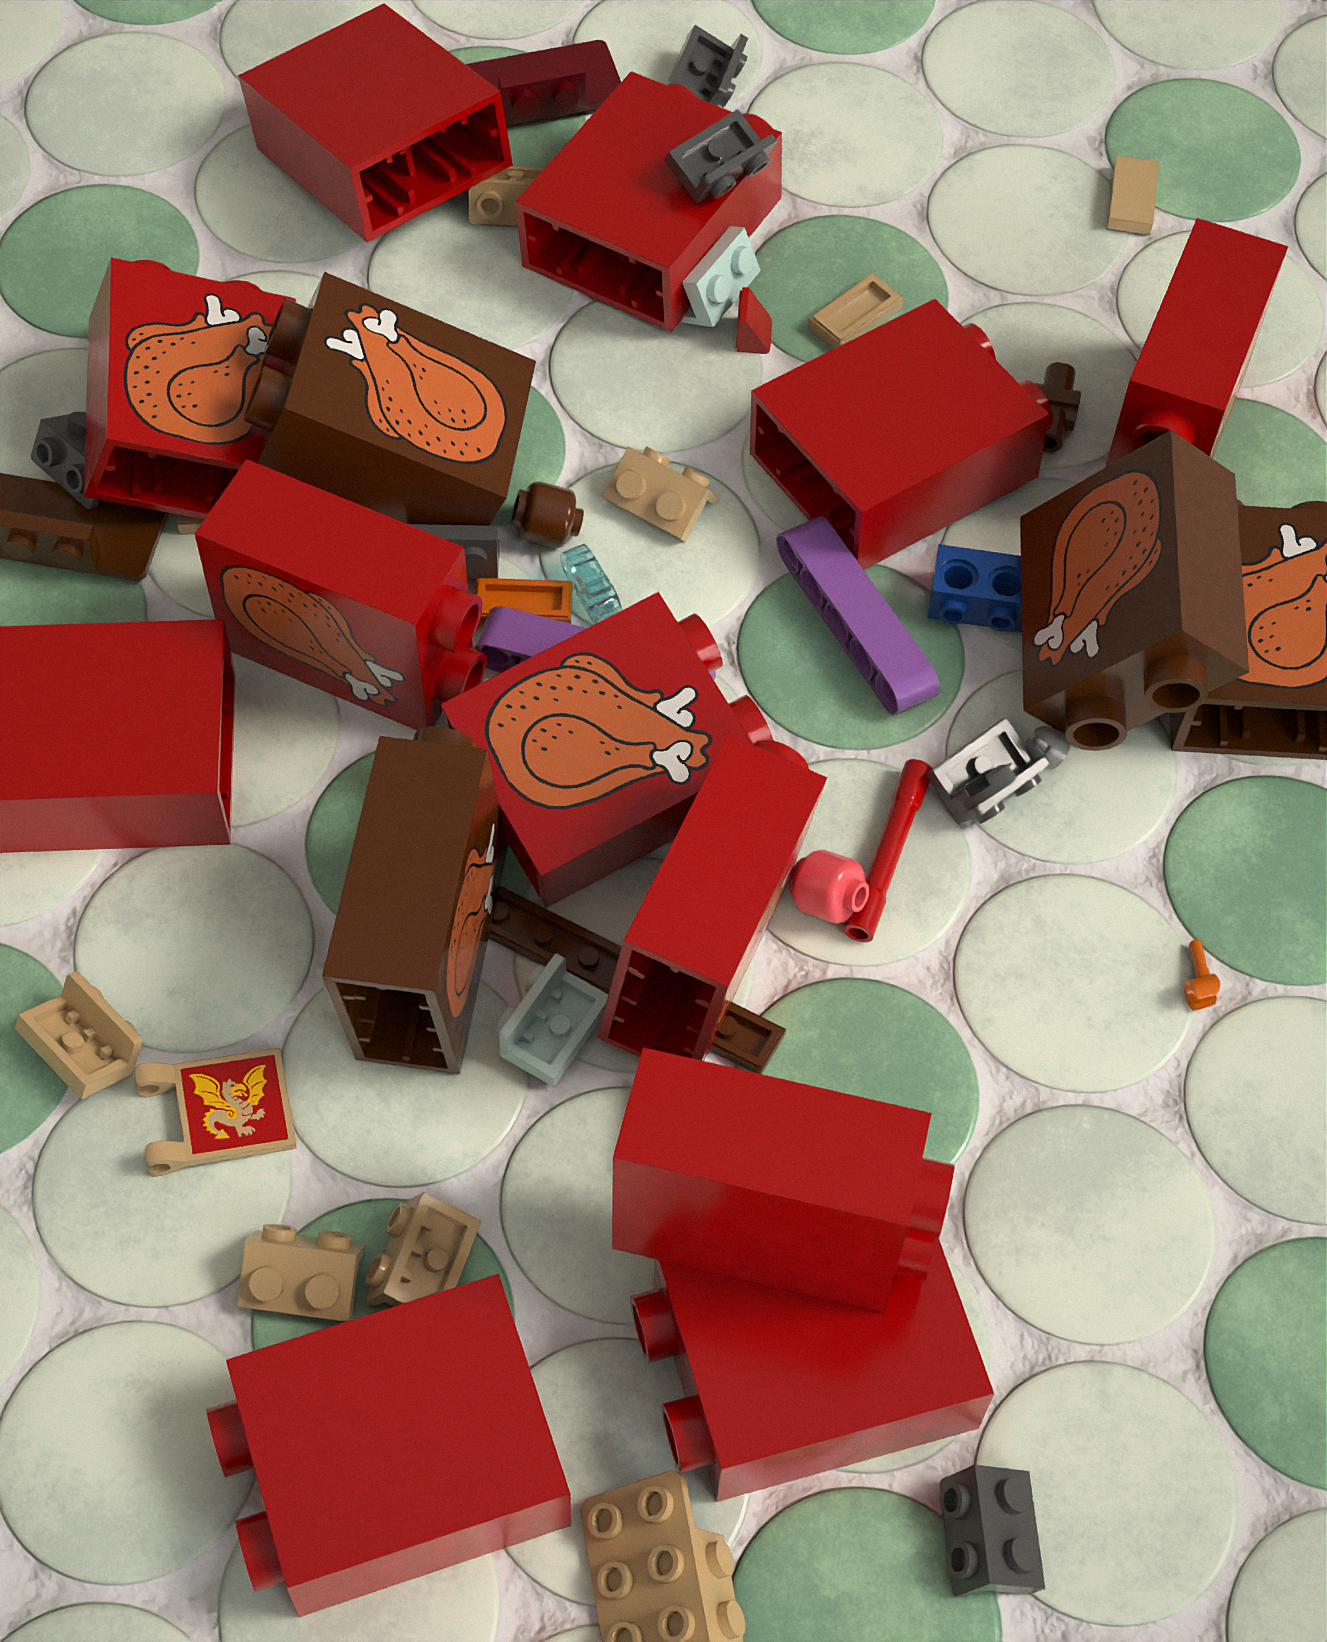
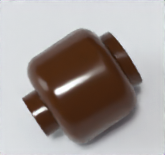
M540 481L533 482L526 490L519 489L513 506L511 526L517 527L518 536L523 541L551 548H561L567 542L569 535L574 537L579 535L584 510L576 508V496L572 490Z

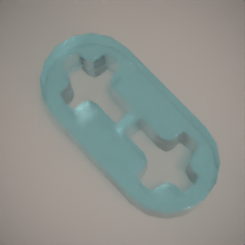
M586 544L579 545L560 554L561 565L566 579L573 581V591L594 624L622 611L617 592Z

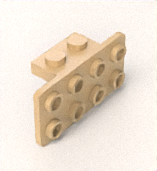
M669 1470L595 1495L583 1502L581 1516L601 1642H743L745 1618L742 1609L735 1599L731 1577L734 1572L733 1555L724 1540V1535L695 1528L687 1482L682 1473Z

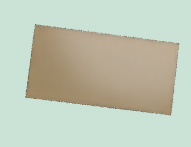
M1116 155L1107 229L1151 234L1159 161Z
M871 273L809 318L808 329L831 348L835 349L875 329L903 307L904 298Z

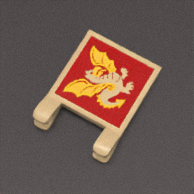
M280 1048L176 1064L147 1062L135 1067V1080L139 1096L143 1098L154 1097L176 1088L184 1141H155L149 1143L146 1146L145 1153L150 1175L162 1176L187 1166L297 1149Z

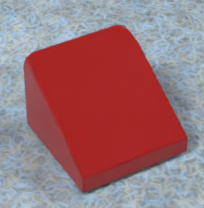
M742 287L739 294L735 348H737V352L767 354L770 352L772 319L750 288Z

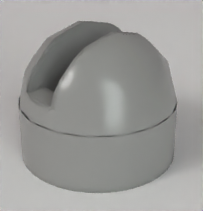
M1049 726L1038 727L1033 730L1036 734L1033 740L1027 738L1026 748L1033 759L1046 755L1051 764L1045 769H1055L1066 758L1070 749V743L1066 740L1065 734L1058 729Z

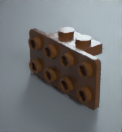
M0 473V558L130 581H141L148 573L169 513L103 500L99 501L97 508L87 509L57 482Z

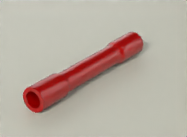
M909 759L905 762L892 796L890 812L865 877V882L869 886L867 902L861 911L853 912L843 929L844 933L853 940L870 942L875 935L886 904L888 888L915 814L921 808L930 783L925 774L932 767L924 761Z

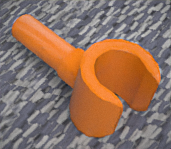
M1193 940L1189 943L1196 978L1187 980L1184 983L1186 1000L1194 1011L1215 1005L1217 1001L1216 994L1220 989V979L1216 974H1210L1200 940Z

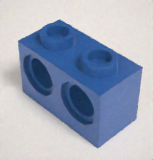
M939 544L932 577L927 618L942 620L948 624L963 623L990 627L996 631L1011 630L1022 632L1021 556Z

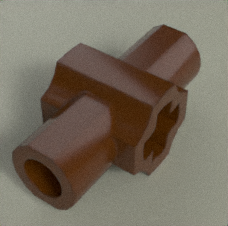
M1051 363L1046 368L1044 383H1036L1047 397L1053 414V424L1051 429L1046 432L1043 451L1056 452L1062 448L1066 430H1074L1080 404L1081 391L1073 390L1076 376L1075 369L1066 363Z

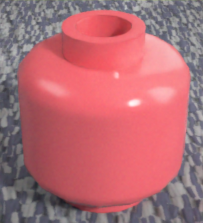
M827 850L813 851L806 857L798 860L792 869L788 882L790 894L793 896L798 910L833 924L843 923L850 918L853 912L861 911L869 895V886L865 882V873L861 864L851 858Z

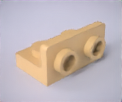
M511 166L469 188V222L482 225L518 226L515 201L544 168Z
M422 1192L405 1203L400 1202L393 1210L387 1222L386 1232L391 1234L385 1251L384 1253L380 1252L377 1254L366 1274L365 1282L370 1285L365 1302L374 1307L384 1302L397 1306L456 1287L481 1220L426 1192Z

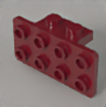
M603 40L588 41L466 64L500 90L506 126L598 109L621 83L607 43Z

